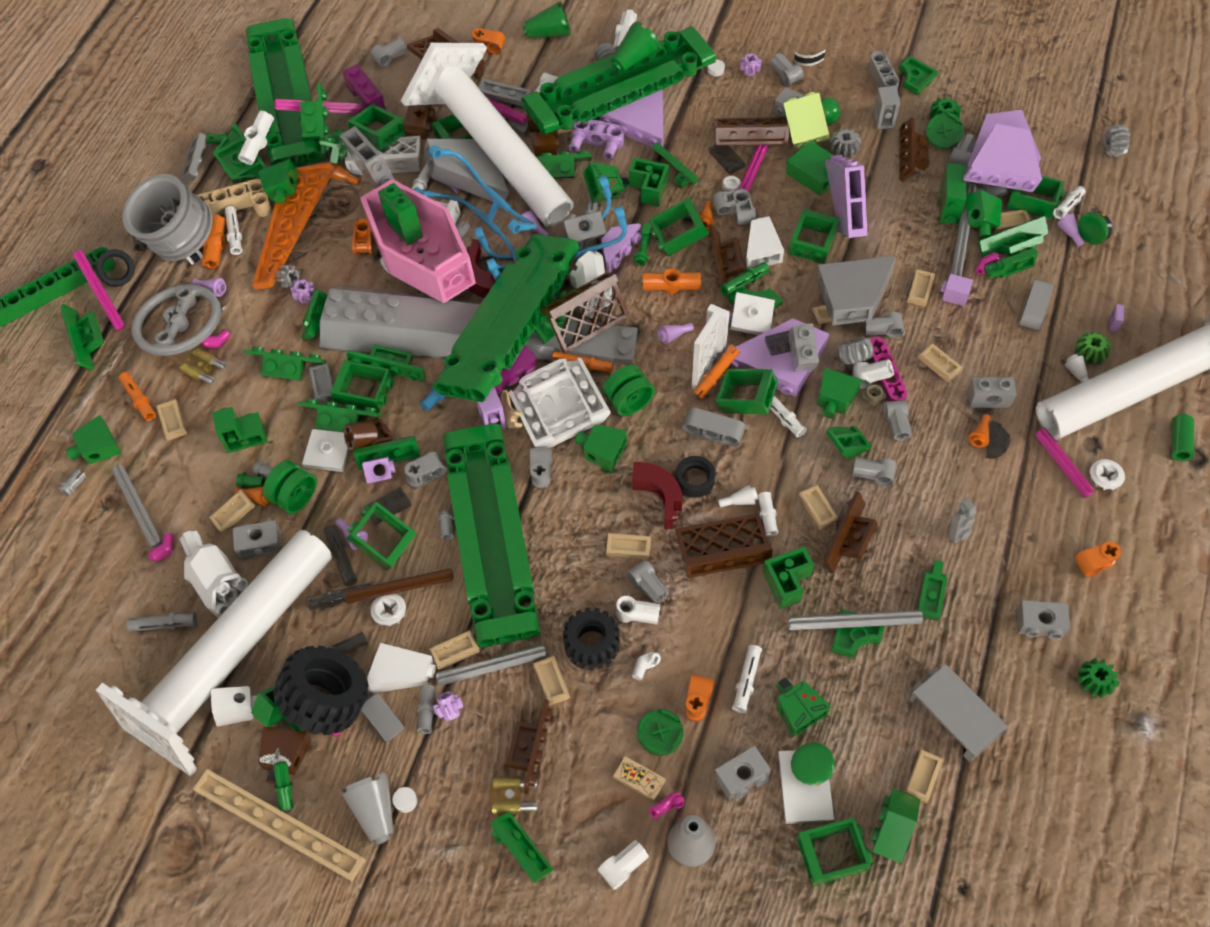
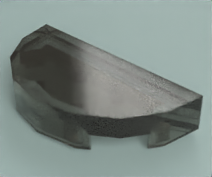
M993 420L990 425L989 444L987 445L985 457L989 459L1001 457L1006 453L1011 442L1010 434L1001 427L1002 424Z

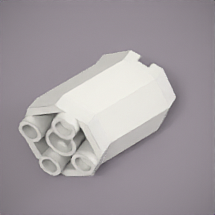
M588 251L579 258L575 264L578 268L570 273L571 284L577 289L604 274L603 256L597 251H594V253ZM612 287L606 290L604 298L609 300L612 299L610 297L612 294ZM591 298L588 307L596 309L599 298ZM603 300L600 310L609 306L610 302ZM587 309L585 316L592 319L594 312Z
M205 544L195 546L192 550L194 554L191 557H187L184 561V579L192 584L206 608L219 618L248 586V582L237 574L227 556L216 545Z

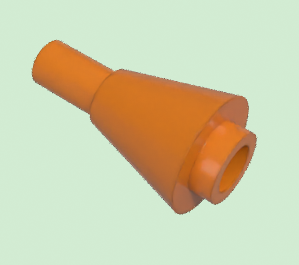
M333 163L335 170L330 177L331 179L349 181L357 186L360 184V178L351 175L339 163Z
M711 201L705 202L704 208L699 214L707 230L709 225H714Z
M984 414L980 423L969 435L968 440L973 446L982 448L989 444L988 424L991 418L990 415Z
M263 487L236 488L234 494H236L241 489L251 501L264 507L270 503L263 497Z

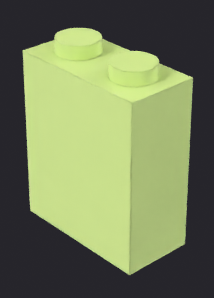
M807 93L805 97L798 99L797 97L790 98L787 102L783 103L794 149L800 148L802 145L805 146L810 140L818 143L830 139L819 93Z

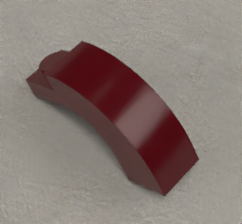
M473 239L471 246L467 247V252L470 257L476 284L468 289L475 295L485 298L496 280H494L490 272L483 271L478 267L482 249L479 240Z
M634 462L632 490L649 491L658 495L665 506L664 529L672 530L673 522H677L678 511H682V492L678 482L667 470L658 465Z

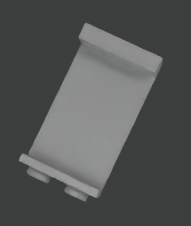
M945 664L941 669L938 667L934 668L927 676L929 679L924 683L919 681L911 689L913 693L909 700L913 703L918 699L967 749L963 756L971 762L1001 736L1008 726Z

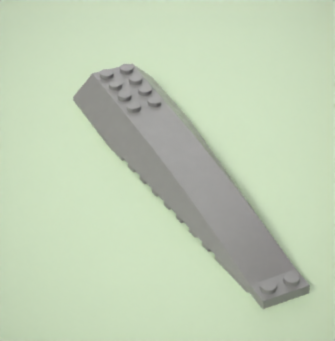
M337 285L329 289L321 315L320 350L340 352L351 350L363 354H371L373 346L376 344L412 353L413 358L431 356V358L441 359V356L447 357L451 354L453 345L481 304L450 299L442 303L426 294ZM573 320L570 322L567 330L575 333L578 321ZM596 322L595 325L601 326L604 323ZM582 323L579 334L586 335L590 325ZM612 325L566 353L588 358L594 356L595 359L633 365L638 328ZM533 332L525 344L537 358L536 362L539 360L552 362L553 352H562L556 336L543 344ZM567 332L564 338L566 346L572 342L574 336Z

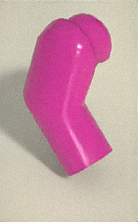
M994 252L982 257L975 272L983 275L985 273V266L1002 260L1001 257H999L998 253Z
M223 329L217 336L210 335L201 345L206 348H219L231 335L227 330Z
M170 533L163 534L162 544L153 548L148 554L151 561H160L171 555L174 535Z
M672 792L663 800L650 807L649 813L656 819L674 807L676 809L683 807L685 800L680 793Z

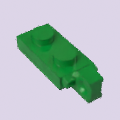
M1032 248L1006 257L996 263H990L984 268L985 274L989 279L999 276L1005 278L1034 267L1038 251Z
M319 289L313 291L302 321V326L305 329L301 338L306 341L314 338L315 334L320 332V319L327 294Z
M939 560L934 561L931 571L926 570L917 610L922 611L924 618L939 621L948 579L946 574H942L944 562Z

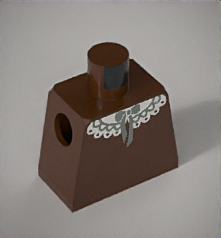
M263 726L258 762L264 770L269 771L266 779L267 783L276 785L273 766L276 762L285 761L288 764L289 774L295 775L311 743L307 733Z

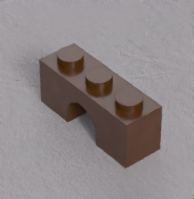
M527 113L535 156H541L542 153L557 155L556 148H559L558 137H554L556 131L543 135Z

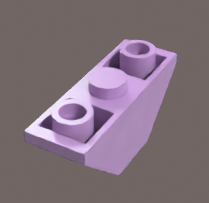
M639 223L627 225V233L623 240L601 249L606 272L611 273L614 268L616 269L620 265L621 260L629 255L632 247L640 242L642 235ZM620 226L612 227L601 239V244L619 237L622 233Z

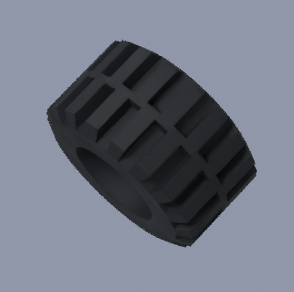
M590 607L585 608V612L578 610L576 611V616L571 615L569 617V622L565 623V630H563L564 649L566 650L567 657H571V662L574 665L579 663V668L582 669L585 666H588V670H593L595 666L601 669L604 663L608 666L611 663V658H616L617 651L620 648L619 627L615 623L614 617H608V612L605 610L601 613L600 608L590 611ZM589 631H595L604 636V640L596 646H585L579 642V638Z

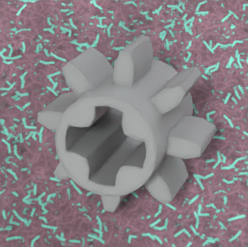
M281 265V269L276 271V281L281 283V287H294L295 281L299 280L300 272L294 269V265Z

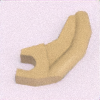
M503 390L500 394V402L503 407L506 427L512 429L521 428L522 423H518V418L522 416V413L513 409L508 391Z

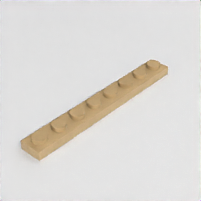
M206 769L193 788L196 793L353 882L366 861L360 855Z

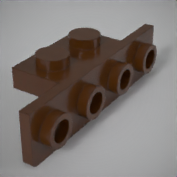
M913 117L902 123L899 129V180L902 182L915 173V166L922 170L929 167V140L915 132V118Z
M711 224L709 225L710 232L708 238L712 244L710 251L715 259L713 267L718 276L716 283L720 288L722 284L728 282V277L745 271L740 242L737 237L721 243L719 232Z
M855 492L853 498L849 501L848 509L840 520V526L832 537V543L824 554V563L830 573L835 572L842 556L862 559L876 529L877 522L875 519L860 517L866 505L860 492Z
M544 699L538 725L521 721L516 722L506 761V767L527 771L524 781V794L528 795L530 786L535 787L537 772H534L536 764L540 765L543 751L539 749L541 743L545 744L548 730L544 729L546 722L550 723L553 709L549 708V700Z

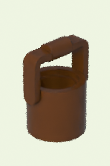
M381 419L350 423L344 427L345 443L351 451L389 442L393 438L391 431ZM376 426L379 427L385 438L378 439Z

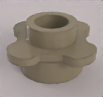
M870 385L867 391L862 392L861 396L863 399H867L871 406H877L880 400L886 398V393L883 392L880 386Z

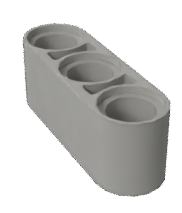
M882 51L873 52L868 70L877 88L896 86L898 90L899 78L887 55Z
M1034 279L1019 325L1039 331L1054 284Z
M690 408L682 428L688 434L736 447L740 444L745 424L730 417L699 408Z

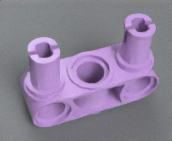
M590 120L585 123L577 121L573 126L569 151L572 153L579 152L582 143L606 147L603 158L611 161L616 150L624 145V129L620 125L603 121Z

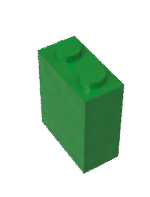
M810 140L805 146L802 145L796 154L791 155L787 159L786 174L820 196L830 187L825 160L831 159L833 154Z
M947 163L940 185L939 223L959 224L966 202V181L963 180L966 173L965 164Z

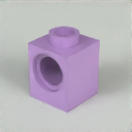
M388 456L362 463L367 484L390 479L393 477L392 473L396 472L393 460L389 461ZM382 464L385 466L386 472L378 475L374 471V466Z

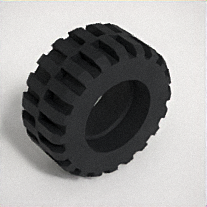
M308 646L305 649L296 650L293 654L289 655L273 688L276 706L279 707V712L282 716L287 717L289 723L292 725L296 724L299 726L298 729L303 731L306 729L316 735L319 733L330 735L333 732L336 734L353 724L368 697L369 684L363 669H359V664L355 660L349 659V655L341 654L334 648L327 649L326 646H318L317 648ZM311 685L322 687L329 691L332 695L322 693L313 688Z

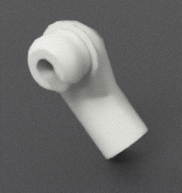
M650 652L638 657L632 678L642 680L645 670L655 667L660 663V655L656 652Z

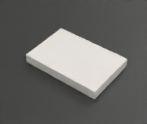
M796 750L779 751L778 759L785 824L833 822L834 814L829 779L818 786L802 783L796 779L791 769V759Z

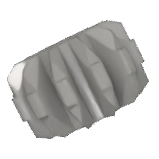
M1114 125L1106 129L1103 141L1106 154L1119 157L1128 152L1131 141L1128 127H1125V125Z
M847 127L845 130L839 128L837 132H833L829 143L831 153L850 158L853 155H857L861 145L859 133H855L854 129L849 131Z
M869 338L851 339L841 343L838 347L839 357L844 364L860 363L873 356V346Z

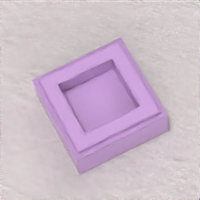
M1120 304L1115 306L1110 315V332L1116 333L1124 321V305Z

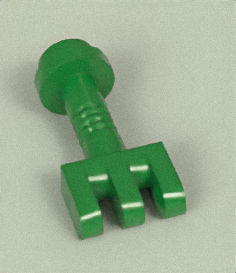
M644 223L639 252L634 253L633 257L635 264L640 266L645 265L649 259L646 251L651 239L650 223Z

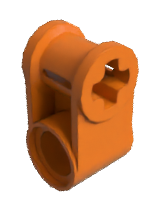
M476 28L472 31L473 43H484L487 47L485 51L487 53H501L505 42V35L502 32Z
M364 218L357 220L354 224L352 239L354 255L358 253H374V236L367 219Z
M1109 541L1081 551L1075 555L1074 559L1084 576L1090 577L1112 567L1121 555V548L1118 544Z
M695 674L691 675L685 711L689 720L698 722L705 717L715 679Z

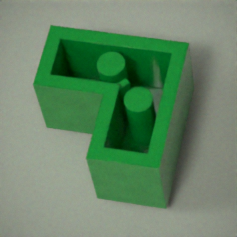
M633 158L629 168V186L641 188V203L659 207L669 181V165Z
M233 407L222 408L219 411L212 412L216 433L227 454L268 442L264 424L258 412L249 413L242 417H237Z
M805 546L764 561L762 572L780 609L801 602L803 589L799 580L812 575L814 563Z
M274 686L258 693L251 713L265 727L284 719L293 729L303 732V730L298 729V725L289 723L287 717L282 716L279 712V707L276 706L274 701Z
M893 788L890 796H884L878 819L882 823L880 828H874L870 840L874 842V853L902 863L917 824L921 799Z

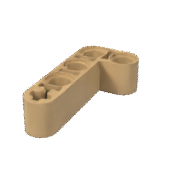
M260 179L246 181L197 195L210 207L212 215L225 214L224 210L228 206H234L236 210L254 206L255 212L259 217L269 216L272 212L270 199L264 192Z

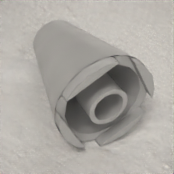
M386 773L378 774L379 778L376 780L368 777L346 786V789L341 790L343 798L370 842L376 841L377 845L391 840L389 835L394 833L389 780Z
M690 815L677 821L671 827L668 833L667 844L670 854L675 860L687 867H697L706 863L712 856L716 846V839L712 828L702 818Z

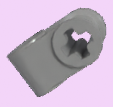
M530 448V474L532 484L536 488H545L550 483L551 448Z
M437 452L427 453L423 457L409 462L404 469L407 475V483L413 488L421 487L426 483L439 479L447 472V468Z

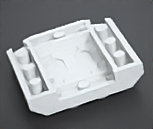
M577 358V361L558 359L523 376L514 391L510 390L508 392L516 409L522 413L520 418L535 448H551L576 436L579 431L584 432L594 425L603 423L610 415L609 408L582 358Z

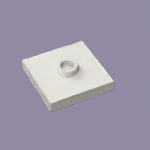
M736 292L730 330L760 335L770 330L775 300Z
M312 429L302 462L303 468L344 472L349 454V449L344 439V432Z

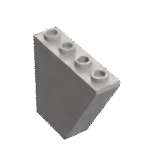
M355 126L340 135L356 166L373 189L391 179L395 180L381 153Z
M427 139L424 154L432 179L492 202L494 201L486 194L470 170L458 158L454 156H440L434 159L428 151L431 146L437 145L441 149H450L462 155L488 187H491L504 200L509 196V188L505 184L504 175L474 139Z
M894 256L818 265L817 282L832 325L872 320L892 277L895 262Z

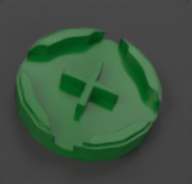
M950 112L935 115L930 119L926 129L929 143L938 149L954 147L959 143L963 135L962 121L957 115Z
M657 709V711L646 713L640 720L637 728L638 740L642 748L656 756H666L675 752L681 745L684 737L683 725L679 717L672 711Z

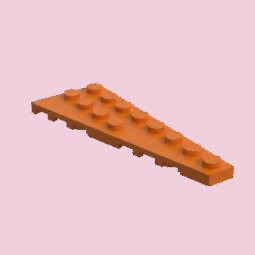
M332 162L297 168L299 176L296 192L285 197L283 203H275L252 283L256 290L272 288L276 282V271L280 270L281 265L286 263L335 170Z

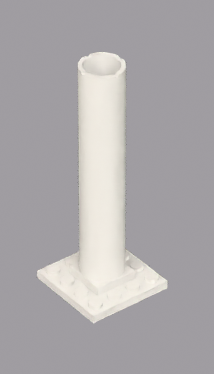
M431 43L401 102L404 106L446 104L546 227H552L562 222L570 214L569 211H572L574 202L471 79L487 47L484 43Z
M1210 312L1203 323V327L1038 402L1036 414L1041 427L1047 429L1055 440L1061 439L1209 370Z
M299 530L142 702L135 698L127 700L123 697L122 691L114 685L108 687L101 683L96 692L121 728L191 777L197 770L193 763L195 759L188 753L189 749L182 744L183 740L177 735L178 731L209 698L211 689L217 688L328 564L332 559L330 550L316 536H311L305 530Z

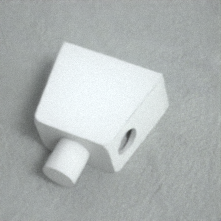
M250 687L211 689L212 713L216 726L254 719L251 711L257 695L252 696Z

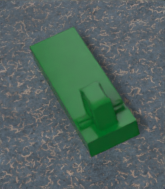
M658 142L653 145L652 148L679 171L674 181L680 187L684 188L690 182L694 185L699 179L692 171Z
M415 436L354 449L359 470H364L362 464L364 461L388 456L389 461L393 460L394 463L420 457Z
M510 812L496 818L490 824L494 829L491 835L498 845L505 843L534 883L547 877L553 871V868Z

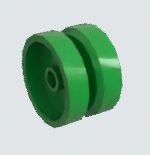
M631 364L618 369L610 375L603 385L602 393L612 403L613 408L620 416H629L643 409L652 400L655 394V387L645 378L644 373L637 365Z
M282 461L273 468L265 480L263 497L268 502L279 506L286 513L296 514L311 500L317 486L316 476L305 469H301L293 461Z

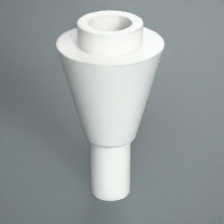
M1075 354L1066 359L1067 363L1064 366L1081 383L1089 379L1083 356Z
M749 484L731 496L719 499L718 502L720 508L732 504L754 505V500H757L758 496L755 487L751 488Z

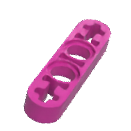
M880 337L872 338L870 340L872 346H877L873 347V356L870 358L872 363L889 359L894 369L892 377L895 378V382L890 383L885 379L879 380L886 393L887 400L889 402L906 400L907 390L887 343ZM895 388H896V394H897L898 396H901V398H898L897 396H894Z

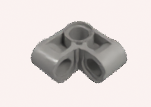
M747 190L723 191L713 196L712 199L718 215L734 214L738 225L750 224L751 220L756 219V211Z

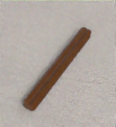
M445 569L353 589L345 592V599L350 604L449 582L454 578L451 569Z

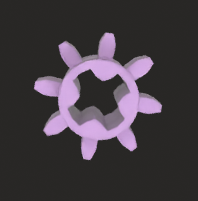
M747 54L745 58H741L740 70H744L745 75L753 76L756 72H760L761 59H758L757 55Z
M305 279L295 281L294 287L290 288L294 301L299 299L302 304L310 301L315 290L313 283H308Z
M444 692L437 696V704L433 705L436 715L439 718L443 717L446 721L457 718L460 715L459 709L464 707L461 698L457 694L453 695L452 692Z

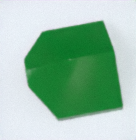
M851 426L850 428L830 427L826 431V434L841 454L849 460L870 450L872 447L856 426Z

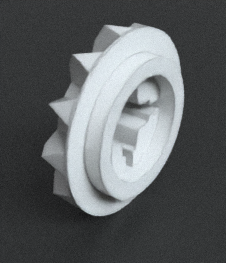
M1098 460L1091 466L1089 471L1091 475L1090 480L1095 482V486L1103 487L1104 490L1111 489L1113 491L1120 487L1125 480V473L1122 467L1112 460ZM1105 472L1106 475H1111V477L1108 479L1102 475Z
M398 594L377 597L371 605L373 620L380 626L387 625L391 627L395 623L399 624L400 620L405 617L407 609L405 601ZM384 605L388 606L389 608L394 607L392 609L393 615L389 614L388 612L385 613L386 611Z

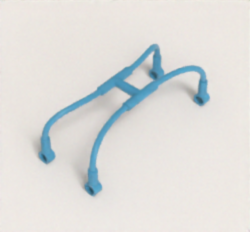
M437 145L431 146L428 152L434 159L440 156H454L462 161L483 187L486 194L494 201L486 215L469 202L456 196L423 191L418 187L413 190L428 198L439 197L454 200L470 208L484 224L502 238L515 261L516 251L502 233L501 229L493 222L499 206L524 222L519 223L516 219L510 221L508 228L514 234L519 231L535 229L537 227L536 223L515 212L501 196L484 183L475 169L462 155L450 149H441ZM496 263L499 272L502 273L506 265H498Z
M606 175L598 178L604 197L607 199L606 208L601 214L602 219L606 217L611 207L612 194ZM622 206L614 208L619 226L622 229L621 235L614 240L579 250L574 259L588 251L606 248L624 239L627 233V223ZM481 226L477 227L474 231L481 247L488 255L493 257L487 260V264L494 280H497L500 272L494 258L510 260L513 259V256L492 252L488 247L489 244ZM586 226V227H584V228L581 229V230H582V231H587V230H588V227Z

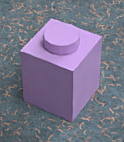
M950 274L948 281L944 280L940 291L944 292L942 300L965 306L973 280Z

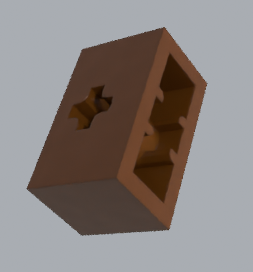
M432 105L408 106L403 125L406 136H420L421 139L427 140L428 133L432 131L431 121L435 119V109L432 108Z

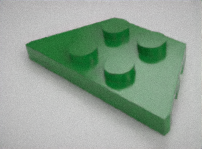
M233 124L231 132L228 136H224L221 144L214 150L213 155L233 183L260 179L259 171L267 167L258 154L252 165H246L238 159L246 138L237 125Z

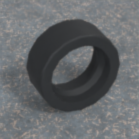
M107 250L97 260V276L108 286H123L134 275V262L129 254L122 250ZM118 257L124 260L127 265L126 275L121 279H111L108 277L103 269L107 259Z
M689 456L679 462L676 468V481L680 486L681 492L689 497H702L712 490L715 484V468L708 459L701 456ZM699 468L707 473L708 479L703 484L691 485L684 481L683 474L688 469Z

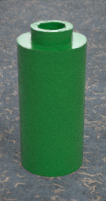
M1182 413L1172 418V458L1178 461H1188L1195 456L1194 418Z

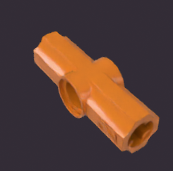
M213 215L211 232L203 244L202 264L209 269H216L220 265L221 252L226 247L224 236L226 221L224 217L219 215Z
M668 269L664 273H643V290H664L668 294H675L679 290H701V273H680L676 269Z

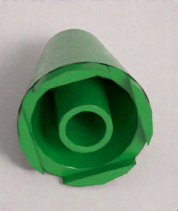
M562 1L553 4L526 20L525 25L522 26L525 36L528 35L529 38H545L571 35L567 31L570 30L566 12L561 7L563 6Z
M634 22L630 26L611 59V65L617 72H625L659 49L657 47L659 42L654 33L648 27L646 29L641 27L642 23Z

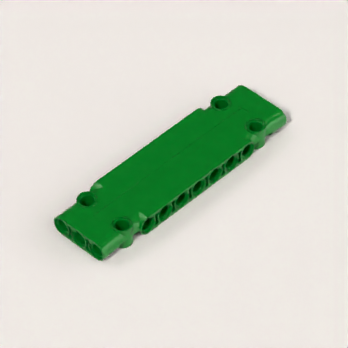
M284 18L248 26L245 30L249 49L248 57L259 112L265 111L274 118L266 135L271 166L288 159L292 161L295 167L321 161L323 156L321 154V145L319 144L320 139L302 138L301 111L276 110L274 106L275 99L312 101L303 56L293 20Z
M691 26L679 32L669 31L664 34L663 41L658 40L659 44L657 47L659 49L655 53L625 72H617L612 67L611 59L613 55L560 76L554 83L547 82L542 84L539 93L535 91L521 98L525 111L541 133L547 135L559 129H571L577 121L581 123L588 122L679 83L685 76L692 77L696 75L697 70L715 63L716 56L713 49L694 27Z
M535 234L530 237L524 247L516 251V260L514 263L506 265L453 345L451 354L444 359L445 367L433 384L436 392L444 396L484 402L492 388L500 385L503 380L501 375L502 369L508 370L512 367L544 314L541 309L551 304L563 285L564 277L570 273L569 263L572 262L580 249L579 244L575 240Z
M488 424L447 432L443 435L448 468L447 477L476 644L478 647H490L537 637L541 631L533 594L534 588L502 427L499 424ZM523 602H530L528 606L523 607L520 605ZM481 610L486 611V613L483 615H477V613Z

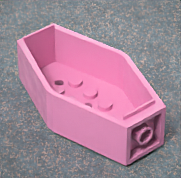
M393 179L360 197L368 224L386 269L391 275L442 303L449 301L476 284L468 252L449 210L444 205ZM392 183H395L415 204L423 237L408 246L387 224L378 191Z

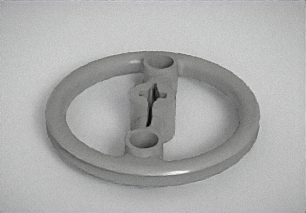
M184 284L167 288L149 298L135 314L131 328L134 341L142 350L153 355L168 356L188 351L206 340L215 330L221 316L220 302L211 290L203 286ZM177 296L178 302L176 306L167 308L163 313V317L167 322L164 331L157 333L155 344L147 342L141 332L144 319L158 304ZM196 296H203L211 304L209 320L197 334L176 344L174 340L176 334L185 331L190 324L186 317L187 310L196 305Z

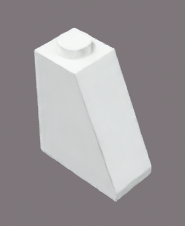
M770 217L751 220L745 269L754 268L762 262L767 263L768 266L782 263L784 248Z
M380 643L367 677L369 693L427 685L429 679L434 677L436 665L432 656Z

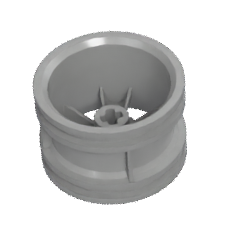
M170 174L154 175L141 182L129 195L122 216L125 229L137 240L147 244L149 249L159 257L167 261H179L198 251L207 240L213 225V215L210 207L197 195L191 193L189 188L177 177Z

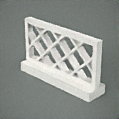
M420 136L400 137L392 143L397 144L396 146L391 147L389 145L385 148L388 151L385 153L380 152L391 173L420 172ZM401 148H405V149H406V150H404V151H402V152L398 151V150H400ZM348 152L347 157H345L347 171L353 176L363 175Z
M710 304L708 307L706 325L694 342L693 390L704 379V374H708L714 363L726 351L729 311Z

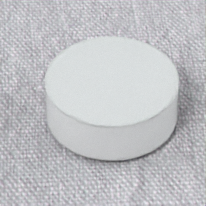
M716 59L715 63L708 65L707 71L712 76H721L725 71V64L723 61Z
M735 176L725 177L722 182V189L724 192L737 190L741 181Z
M409 787L399 788L393 795V805L399 812L408 813L416 807L417 796Z

